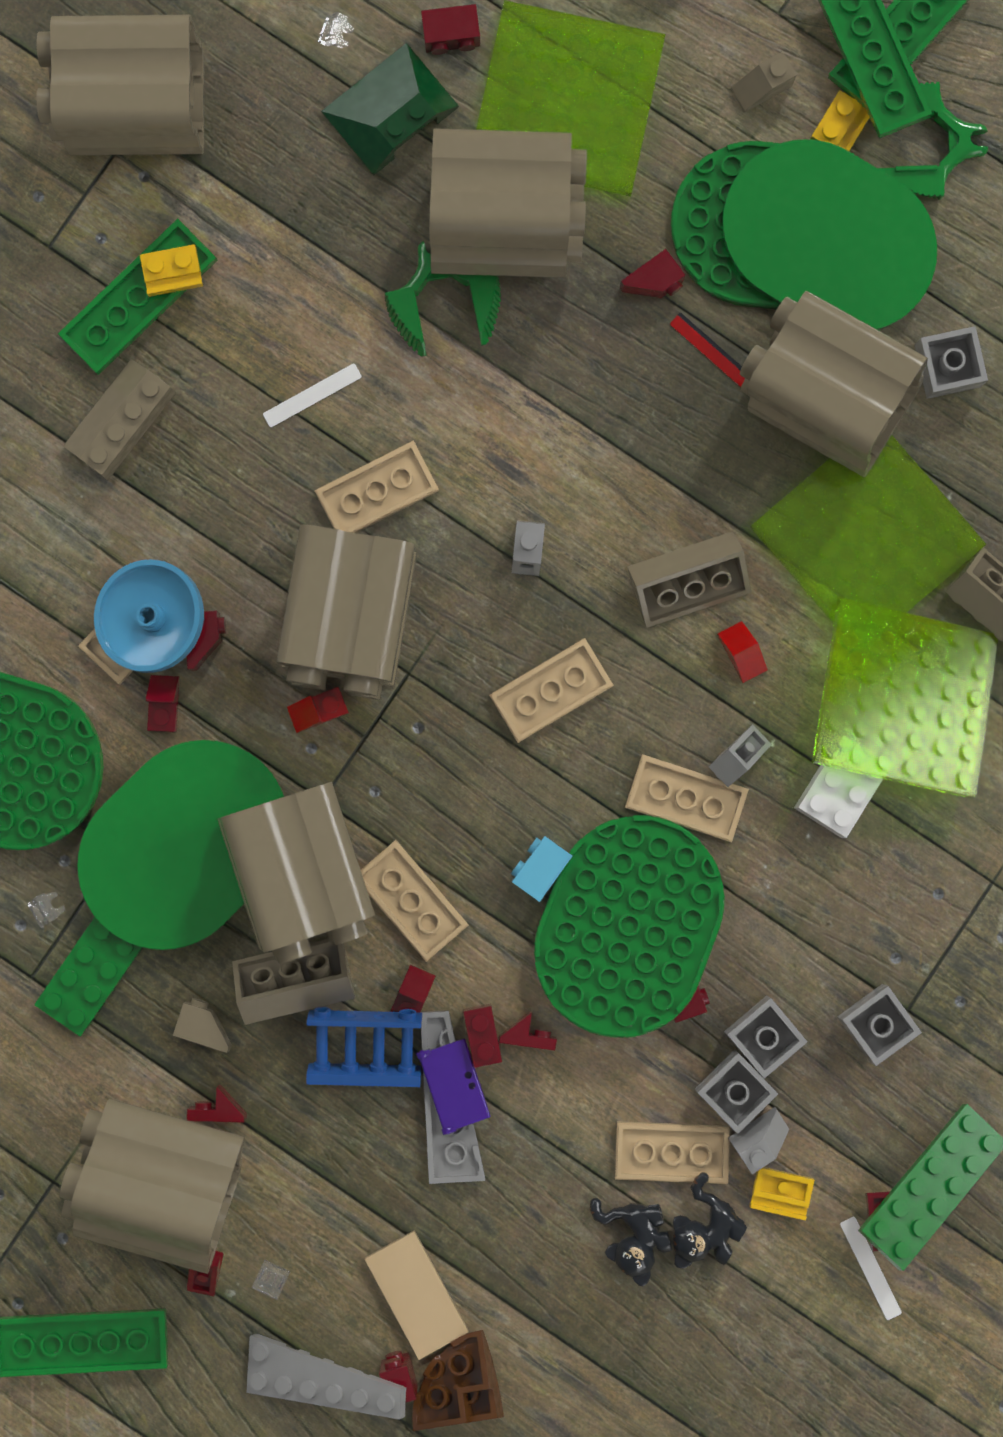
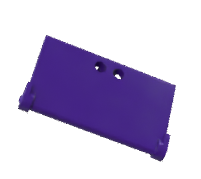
M465 1038L431 1050L426 1049L416 1053L418 1059H420L443 1135H449L457 1131L456 1129L491 1117Z

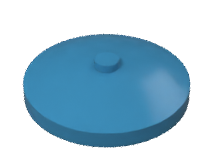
M152 559L130 563L115 572L101 589L94 610V628L104 652L117 664L143 673L160 672L181 662L196 645L204 621L203 601L194 581L178 567L164 561Z

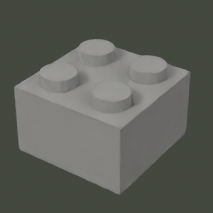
M976 326L923 337L914 345L916 352L928 358L923 372V385L927 399L980 388L988 381Z
M881 984L837 1016L869 1062L875 1066L922 1033L889 986Z
M767 995L724 1031L764 1079L807 1043V1040Z
M735 1049L695 1088L697 1093L737 1134L778 1095Z

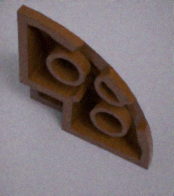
M483 1330L471 1332L450 1342V1346L440 1355L432 1359L423 1373L424 1380L413 1403V1431L504 1417L498 1380Z

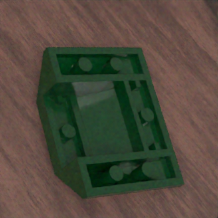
M405 43L321 112L374 176L395 159L394 151L433 120L439 124L459 108V105L411 47Z

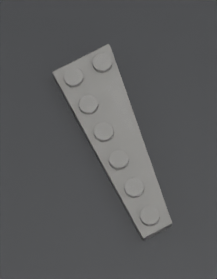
M449 1010L420 1012L422 1013V1050H431L455 1042ZM423 1071L429 1184L485 1181L474 1123L456 1129L457 1131L449 1135L442 1134V1126Z
M260 1334L250 1336L246 1393L394 1419L405 1417L406 1387L374 1375L364 1374L362 1371L351 1367L345 1368L334 1364V1361L326 1358L320 1359L310 1355V1352L301 1349L295 1350L287 1347L285 1343Z

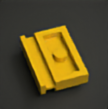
M839 90L810 140L829 142L850 151L870 118L867 110L856 99Z
M195 244L140 255L146 291L149 297L203 287Z
M763 1167L756 1172L749 1207L806 1221L807 1209L809 1208L815 1180Z

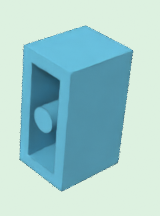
M546 836L542 840L538 838L534 840L527 850L531 854L525 863L520 860L511 872V875L515 877L512 883L539 902L572 857L571 854Z

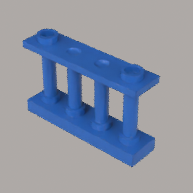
M317 1007L314 1010H309L307 1026H316V1061L308 1065L306 1084L420 1087L421 1066L413 1063V1028H421L422 1013L412 1009H403L399 1012L336 1011L327 1007ZM328 1026H345V1062L342 1064L330 1063L328 1061ZM356 1027H373V1062L371 1064H359L356 1062ZM385 1027L402 1028L401 1063L399 1065H387L384 1062Z

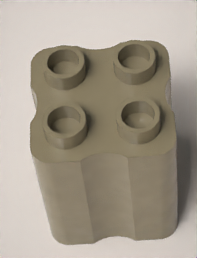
M190 14L51 16L50 31H39L37 33L38 62L40 67H48L50 88H38L37 90L38 118L40 123H48L52 141L64 142L65 149L69 155L204 153V56L200 38L196 36L194 22Z
M434 128L429 225L431 274L565 278L567 262L582 263L586 201H583L584 185L586 183L587 149H571L572 133Z
M808 291L804 292L798 302L785 297L770 323V328L775 330L770 340V348L766 350L759 345H755L740 371V375L745 378L740 391L750 397L748 412L865 477L916 397L923 382V372L928 358Z
M300 525L276 661L284 669L288 670L286 681L292 682L291 685L325 690L327 677L345 679L343 690L347 691L348 695L376 700L381 699L383 686L395 687L417 558L413 543L314 525Z
M332 782L217 819L258 947L262 952L272 951L275 961L278 960L280 964L312 953L308 940L310 937L326 932L329 942H334V945L368 934L364 920L375 916Z
M109 1099L103 1113L90 1109L85 1118L79 1140L80 1144L85 1145L81 1157V1164H84V1166L70 1163L66 1170L59 1195L60 1198L65 1199L61 1217L74 1221L73 1236L208 1274L239 1180L245 1137Z

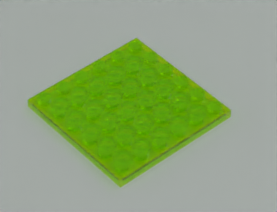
M504 0L476 130L572 133L571 149H587L586 183L584 187L631 196L666 34Z
M893 435L890 436L879 457L865 477L830 458L750 526L858 653L864 650L986 545L984 540Z
M842 597L838 599L812 763L967 798L976 797L998 643L995 634Z

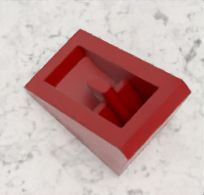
M742 621L717 634L742 683L768 670L758 642Z

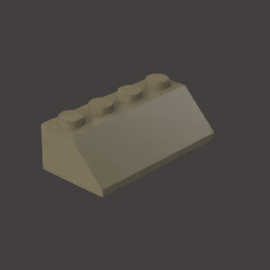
M130 359L63 447L108 481L172 399L175 392L151 371Z
M733 531L627 566L631 585L646 628L752 593L744 551Z
M982 547L953 580L946 593L955 603L961 605L972 614V617L977 622L987 627L998 640L1003 641V563Z
M328 938L311 942L309 944L312 953L280 964L278 960L275 961L273 952L232 961L236 1003L244 1024L247 1025L354 999L352 976L344 943L334 945V942H329Z

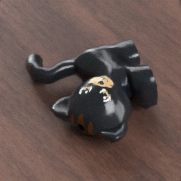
M704 1172L695 1177L690 1188L695 1200L711 1206L709 1225L705 1226L696 1220L691 1221L686 1216L674 1217L672 1222L675 1230L673 1235V1246L676 1252L674 1265L677 1268H686L693 1262L704 1260L711 1249H714L713 1253L717 1262L725 1265L733 1253L727 1241L731 1238L739 1242L747 1229L745 1222L736 1215L735 1210L729 1203L720 1200L714 1194L703 1192V1185L709 1181V1175Z
M593 1198L590 1201V1212L595 1221L606 1225L617 1219H622L632 1229L634 1236H628L619 1243H612L607 1247L605 1254L607 1258L616 1263L622 1272L632 1277L638 1286L643 1287L649 1282L650 1270L655 1263L653 1248L656 1246L658 1251L663 1253L672 1251L668 1232H659L658 1226L664 1224L660 1205L646 1206L630 1203L624 1207L614 1208L607 1213H603L601 1200Z

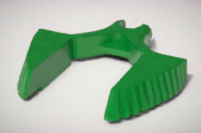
M929 82L919 85L932 112L931 117H934V121L948 133L949 154L938 166H896L895 168L878 169L897 179L912 190L913 193L941 200L944 197L947 177L952 170L965 159L981 157L988 152L987 146H977L971 141L972 135L985 134L988 130L983 124L968 123L957 118L943 103L940 83L936 82L934 84V82H931L929 84Z
M424 241L418 246V267L412 278L402 288L385 293L387 312H389L388 316L389 318L391 317V322H394V327H397L396 330L404 337L405 342H408V346H412L414 352L417 350L418 355L421 357L427 356L415 296L420 294L429 281L452 277L464 286L470 287L481 346L486 345L489 342L488 337L492 336L491 331H494L495 327L493 325L496 324L495 318L498 317V308H500L501 288L498 276L431 274V254L426 251Z

